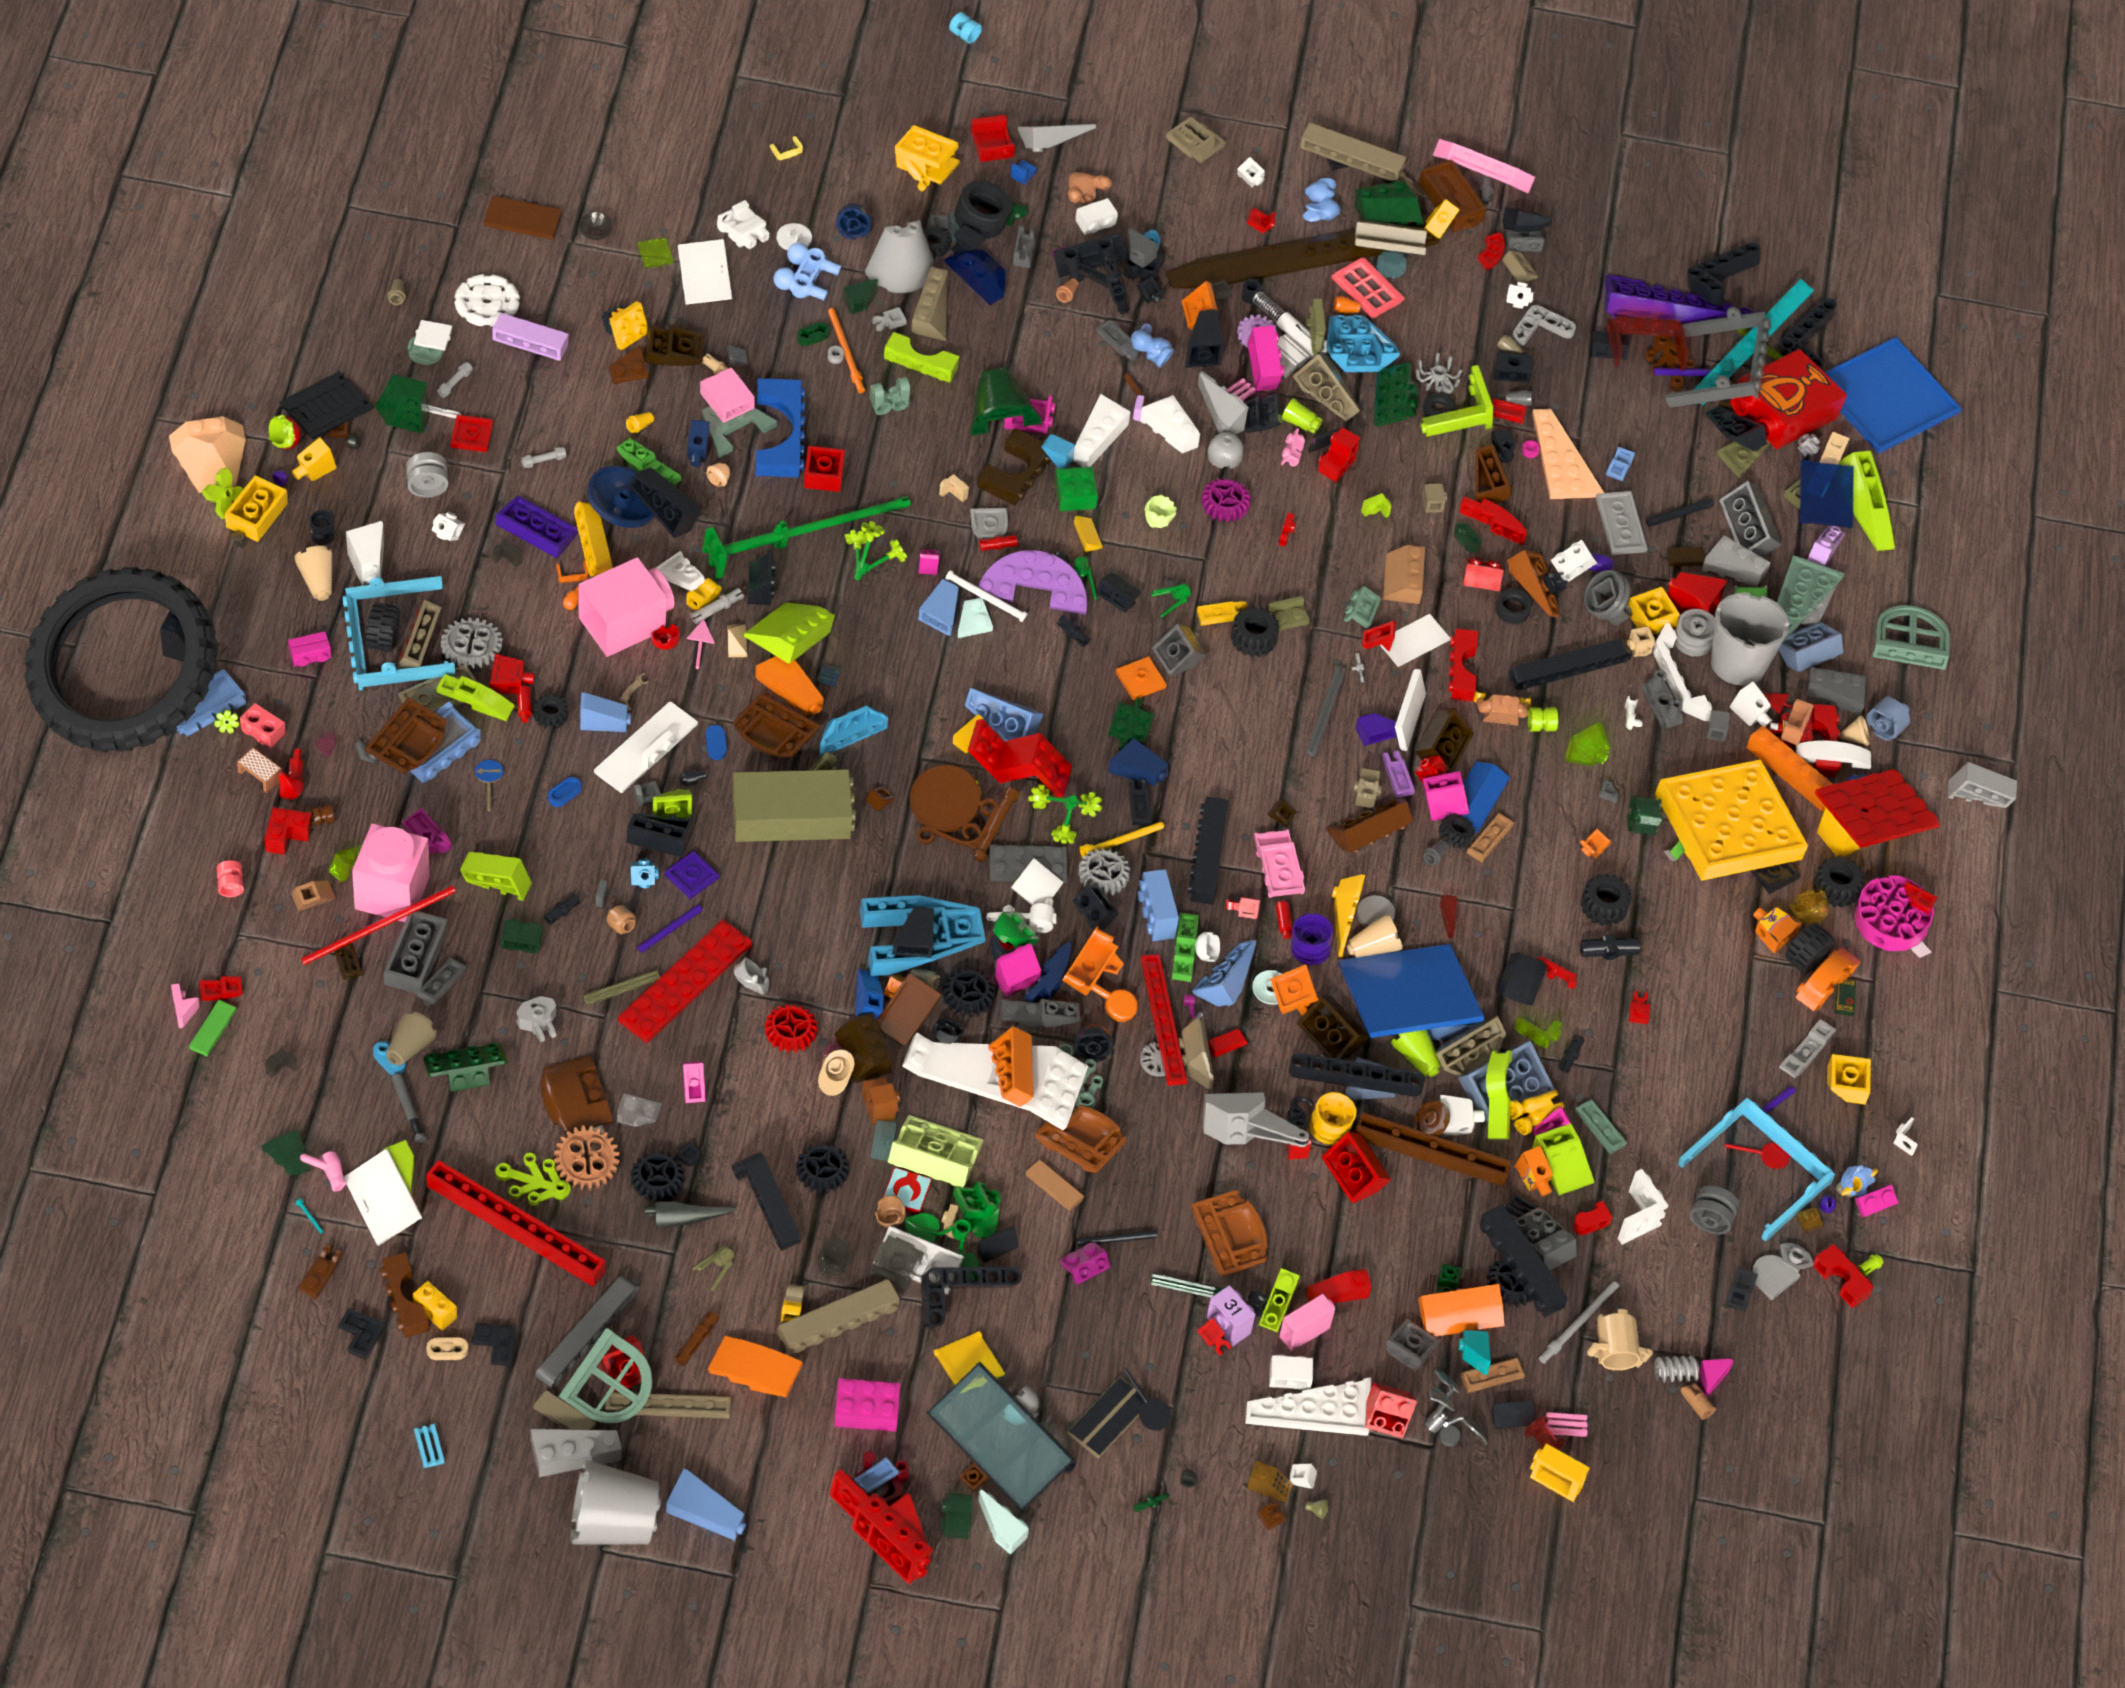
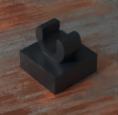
M1564 572L1548 574L1543 577L1551 594L1562 592L1566 589L1565 585H1567L1568 580L1562 581L1560 577Z

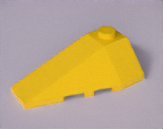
M1362 874L1341 879L1339 887L1335 886L1333 890L1338 957L1341 958L1361 896L1365 875Z

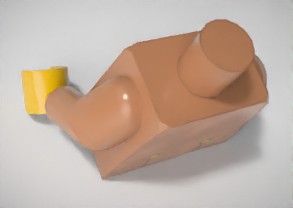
M1475 691L1473 699L1477 703L1479 711L1484 713L1483 722L1518 726L1519 717H1527L1531 707V698L1520 697L1519 700L1518 697L1494 694L1488 700H1485L1486 693Z

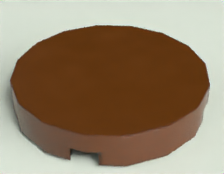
M1431 1100L1424 1103L1420 1107L1419 1113H1416L1414 1128L1415 1130L1438 1137L1446 1130L1450 1122V1111L1444 1103Z

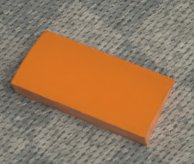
M1499 1284L1424 1295L1418 1298L1424 1330L1434 1337L1464 1333V1330L1477 1331L1504 1326Z

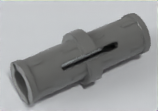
M1483 174L1482 184L1479 189L1481 194L1480 200L1485 207H1489L1491 205V194H1493V178Z

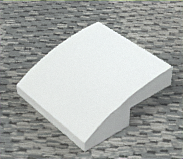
M1033 858L1011 888L1033 906L1039 903L1045 904L1046 899L1052 898L1063 882Z

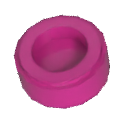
M1533 440L1525 441L1521 449L1522 454L1528 458L1537 457L1540 451L1539 444Z

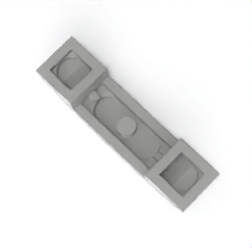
M1820 1019L1810 1030L1809 1035L1792 1054H1789L1779 1068L1792 1077L1797 1078L1823 1050L1836 1032V1029Z

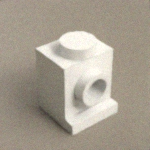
M1250 157L1238 168V176L1242 177L1251 187L1259 186L1264 181L1265 171Z

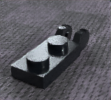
M1131 779L1128 785L1132 826L1151 825L1152 817L1146 781L1141 779V789L1135 790L1134 780Z

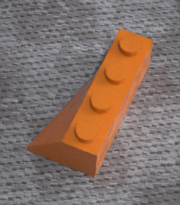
M1013 1026L988 1047L989 1051L993 1052L991 1058L992 1062L996 1063L995 1073L1000 1078L998 1084L1002 1098L1022 1107L1034 1095L1032 1035Z

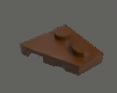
M637 347L609 365V373L613 384L648 378L649 373L640 347Z

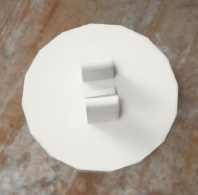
M786 224L777 232L778 244L787 251L794 243H803L807 247L811 244V232L806 226L801 224Z

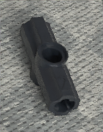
M1606 935L1601 939L1581 940L1580 954L1582 957L1603 956L1606 960H1614L1619 956L1639 955L1640 941L1638 938H1617L1615 935Z

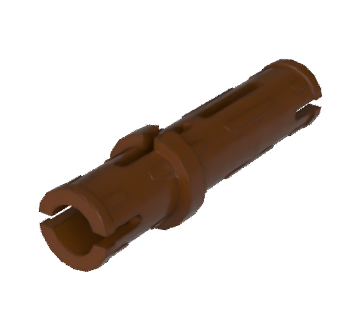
M709 1311L703 1321L696 1325L694 1333L674 1358L678 1364L685 1366L702 1341L709 1337L710 1331L720 1319L715 1312Z

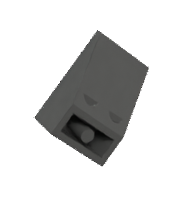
M1538 1207L1514 1220L1549 1271L1577 1256L1576 1238L1542 1207Z

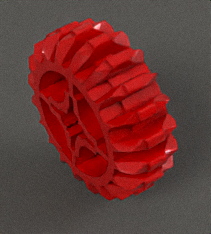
M786 1003L784 1008L779 1005L777 1010L772 1009L771 1015L767 1016L764 1025L768 1043H772L773 1048L779 1046L780 1052L785 1049L787 1054L790 1050H793L795 1054L798 1052V1049L804 1051L805 1046L810 1048L811 1042L815 1041L816 1034L818 1033L817 1020H815L814 1014H810L809 1009L803 1010L804 1007L802 1005L799 1008L796 1007L795 1003L792 1006H788Z

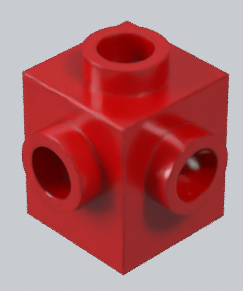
M1439 755L1428 756L1420 762L1415 773L1423 783L1424 778L1446 774L1449 769Z

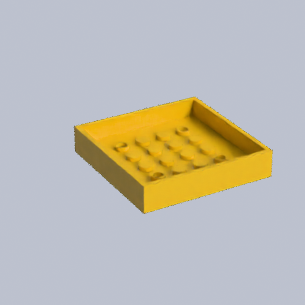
M1761 759L1661 779L1655 795L1701 881L1803 859L1808 844Z

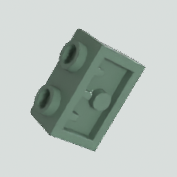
M1363 586L1351 594V602L1344 611L1346 613L1344 621L1348 622L1350 619H1354L1365 628L1371 626L1381 597Z

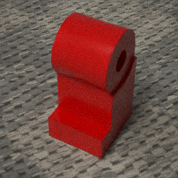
M1603 1201L1595 1204L1594 1210L1587 1213L1581 1212L1576 1215L1573 1230L1578 1235L1592 1233L1609 1226L1612 1215Z

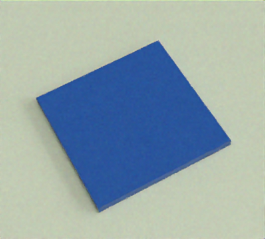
M1897 337L1824 372L1847 394L1840 412L1878 454L1949 419L1962 410L1958 403Z
M1450 944L1343 959L1338 962V966L1370 1038L1484 1021L1481 1008Z

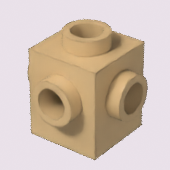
M1649 626L1631 630L1627 646L1632 652L1633 657H1644L1651 654L1653 646H1655V639Z

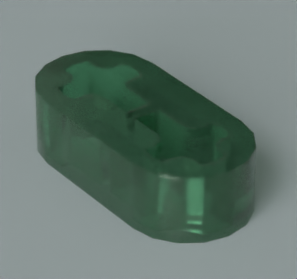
M1457 523L1454 527L1453 536L1467 551L1471 553L1478 552L1482 545L1481 537L1467 523Z

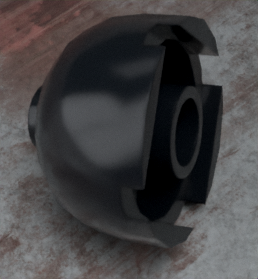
M1099 1024L1084 1025L1074 1036V1052L1078 1058H1083L1084 1062L1088 1059H1093L1096 1063L1104 1061L1109 1053L1111 1054L1113 1050V1041L1109 1031Z

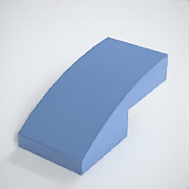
M1618 447L1606 475L1623 481L1635 457V453Z

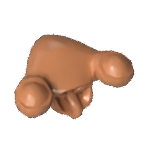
M1082 172L1071 173L1068 179V198L1072 203L1080 201L1088 205L1092 204L1093 200L1096 199V189L1107 190L1111 187L1112 181L1103 175L1093 176Z

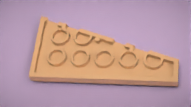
M1534 409L1532 416L1540 446L1549 498L1596 497V494L1604 493L1552 410Z

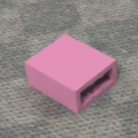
M732 368L723 370L719 374L705 378L700 382V394L723 423L754 409L755 397Z
M1322 1294L1284 1317L1279 1337L1291 1352L1330 1329L1335 1312L1333 1302Z

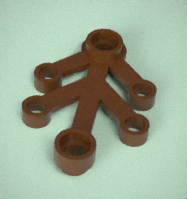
M1658 334L1654 337V347L1646 352L1645 360L1648 362L1655 361L1656 355L1660 350L1663 355L1656 364L1651 365L1650 373L1652 375L1654 368H1662L1665 363L1668 368H1676L1675 364L1684 369H1694L1695 362L1688 359L1685 361L1670 353V350L1678 353L1680 357L1687 358L1690 353L1689 347H1679L1672 343L1670 337L1665 334ZM1670 375L1669 388L1675 392L1681 391L1684 386L1683 378L1679 375Z

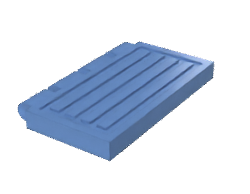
M224 669L215 673L213 680H210L209 691L203 702H199L196 706L195 713L187 721L184 720L177 726V731L180 735L184 733L188 737L199 731L197 725L204 728L215 721L214 716L216 717L218 712L224 714L226 709L231 711L230 707L236 710L246 704L244 692Z

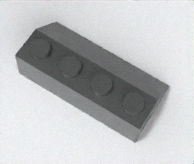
M1747 481L1719 500L1735 542L1757 555H1766L1782 545L1759 487Z

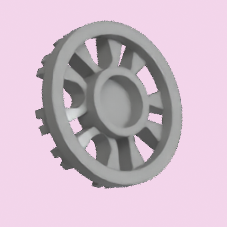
M1153 1042L1148 1046L1146 1045L1140 1055L1142 1068L1150 1075L1165 1076L1160 1051L1156 1049L1159 1048L1158 1043ZM1148 1066H1154L1153 1070H1150Z

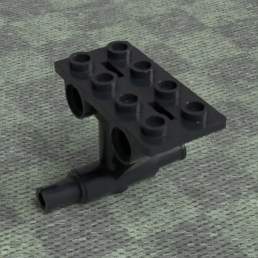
M1121 233L1052 252L1059 277L1069 275L1070 279H1076L1078 282L1083 281L1087 277L1109 288L1112 300L1117 305L1119 314H1124L1123 309L1125 314L1129 312L1127 304L1128 294L1122 273L1119 270V261L1128 258ZM1103 266L1107 273L1104 274L1094 268Z

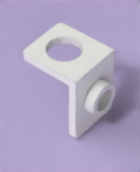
M1913 1117L1906 1124L1902 1123L1899 1126L1894 1141L1895 1145L1911 1156L1915 1153L1918 1145L1905 1136L1914 1121ZM1903 1141L1907 1142L1911 1148L1906 1147Z

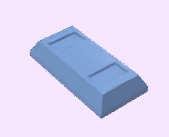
M886 1457L856 1477L854 1481L869 1494L899 1474V1471Z

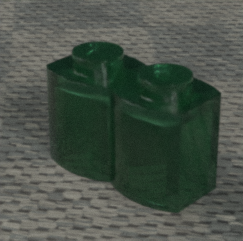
M517 919L504 920L500 947L512 951L520 950L532 954L539 953L543 926L536 922L522 923Z
M948 1493L947 1499H943L942 1511L946 1512L945 1518L941 1517L940 1530H944L943 1537L969 1538L973 1495Z

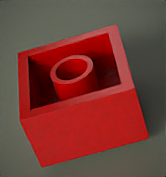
M808 446L804 488L840 492L845 450Z

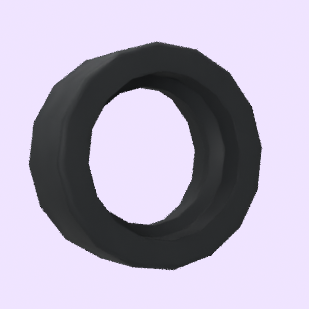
M1506 589L1498 596L1496 604L1497 615L1506 623L1520 624L1526 621L1530 615L1532 607L1531 598L1521 589ZM1510 600L1517 601L1524 606V610L1512 612L1506 609L1503 603Z

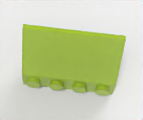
M785 602L745 632L744 637L790 664L830 633L835 615L820 606Z

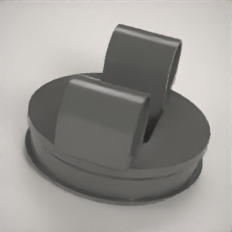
M1604 570L1595 575L1585 590L1584 602L1587 611L1601 620H1609L1615 626L1632 617V611L1627 605L1630 597L1628 579L1615 570ZM1601 593L1608 597L1612 594L1614 596L1608 599L1607 601L1603 602L1601 598Z

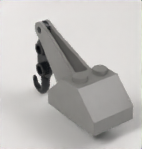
M1264 1093L1205 1094L1202 1121L1203 1132L1226 1145L1246 1144L1254 1137L1305 1147L1309 1142L1308 1122L1305 1112L1298 1106V1103L1307 1102L1310 1106L1314 1104L1310 1098L1305 1096L1293 1098L1287 1115L1288 1121L1265 1109Z

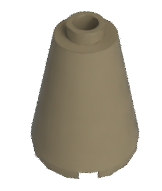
M408 1011L401 1017L386 1052L390 1063L394 1065L404 1064L435 1040L437 1030H433L431 1027L433 1023L426 1016L418 1012L408 1014Z

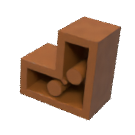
M886 1077L864 1081L862 1083V1094L872 1125L894 1121L896 1119V1112H899L897 1102L900 1101L898 1090H894L892 1083H887Z

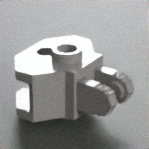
M540 996L523 1002L516 1012L518 1017L516 1023L519 1029L531 1031L533 1035L536 1034L539 1042L545 1040L543 1033L545 1030L548 1031L551 1038L556 1037V1032L552 1025V1021L556 1017V1004L554 1000ZM533 1004H537V1005H538V1006H536L535 1008H532V1007H531Z

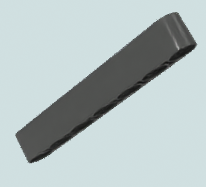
M621 1275L542 1363L535 1377L552 1389L555 1388L598 1340L605 1329L612 1324L634 1299L639 1291V1286Z

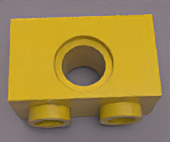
M429 1281L413 1293V1303L423 1304L426 1317L442 1331L457 1319V1306Z

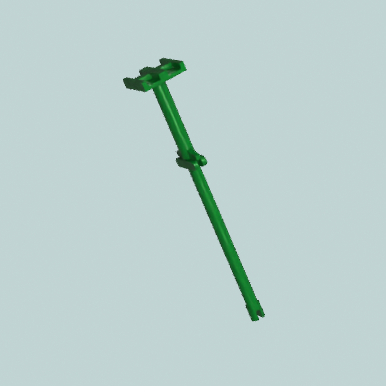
M908 496L894 501L789 528L786 521L783 520L779 522L773 532L725 545L721 544L714 528L710 527L706 528L702 552H708V564L710 568H716L715 578L719 579L723 578L727 555L771 543L774 548L779 546L780 549H784L790 537L891 510L910 507L911 503L908 500Z

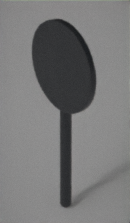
M1124 1368L1123 1371L1144 1401L1139 1409L1141 1423L1149 1430L1159 1431L1164 1429L1169 1424L1171 1418L1168 1406L1160 1399H1147L1128 1369Z

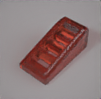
M1442 895L1440 909L1447 936L1452 938L1456 923L1457 897Z

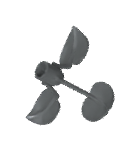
M1435 1367L1434 1372L1448 1386V1392L1445 1395L1436 1385L1432 1384L1430 1386V1400L1437 1401L1440 1405L1424 1421L1425 1425L1433 1433H1436L1443 1426L1447 1428L1450 1424L1462 1421L1483 1439L1486 1446L1487 1439L1482 1428L1467 1415L1447 1421L1449 1417L1443 1409L1446 1406L1453 1412L1456 1410L1454 1404L1448 1398L1453 1390L1459 1394L1460 1388L1449 1375Z

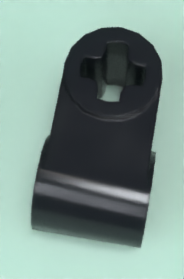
M1511 429L1493 430L1491 432V439L1499 460L1504 463L1513 461V451L1516 448Z

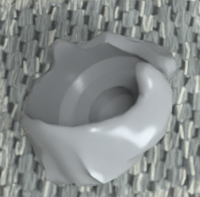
M748 957L735 965L734 975L745 988H749L762 995L768 992L770 984L769 978L766 976L767 969L765 967L760 969Z

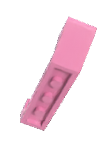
M1439 139L1433 153L1435 157L1445 161L1452 160L1456 164L1509 184L1513 188L1528 194L1535 179L1534 176L1520 169L1445 140Z

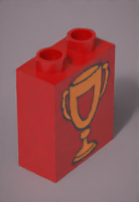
M1798 349L1763 367L1762 389L1759 390L1758 398H1754V395L1732 398L1730 400V404L1736 414L1763 424L1766 440L1776 449H1779L1801 438L1803 435L1809 434L1836 420L1847 394L1802 350ZM1751 373L1740 378L1738 384L1749 382Z

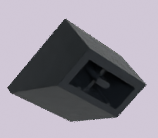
M767 553L750 562L747 604L770 605V598H774L776 561L772 560L773 553Z

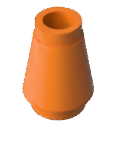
M1336 296L1333 310L1337 311V313H1359L1360 303L1344 296Z

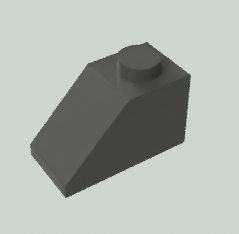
M1128 229L1127 247L1129 260L1144 268L1156 259L1158 244L1134 229Z

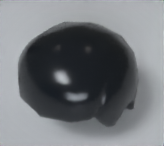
M946 1017L938 1019L933 1026L934 1036L940 1043L944 1044L957 1043L965 1029H961L960 1022H955Z

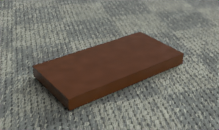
M492 196L483 224L491 228L553 240L562 210Z

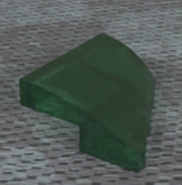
M298 1130L281 1135L261 1146L264 1153L267 1152L277 1165L284 1167L290 1176L311 1171L310 1164L300 1159L302 1154L307 1153Z

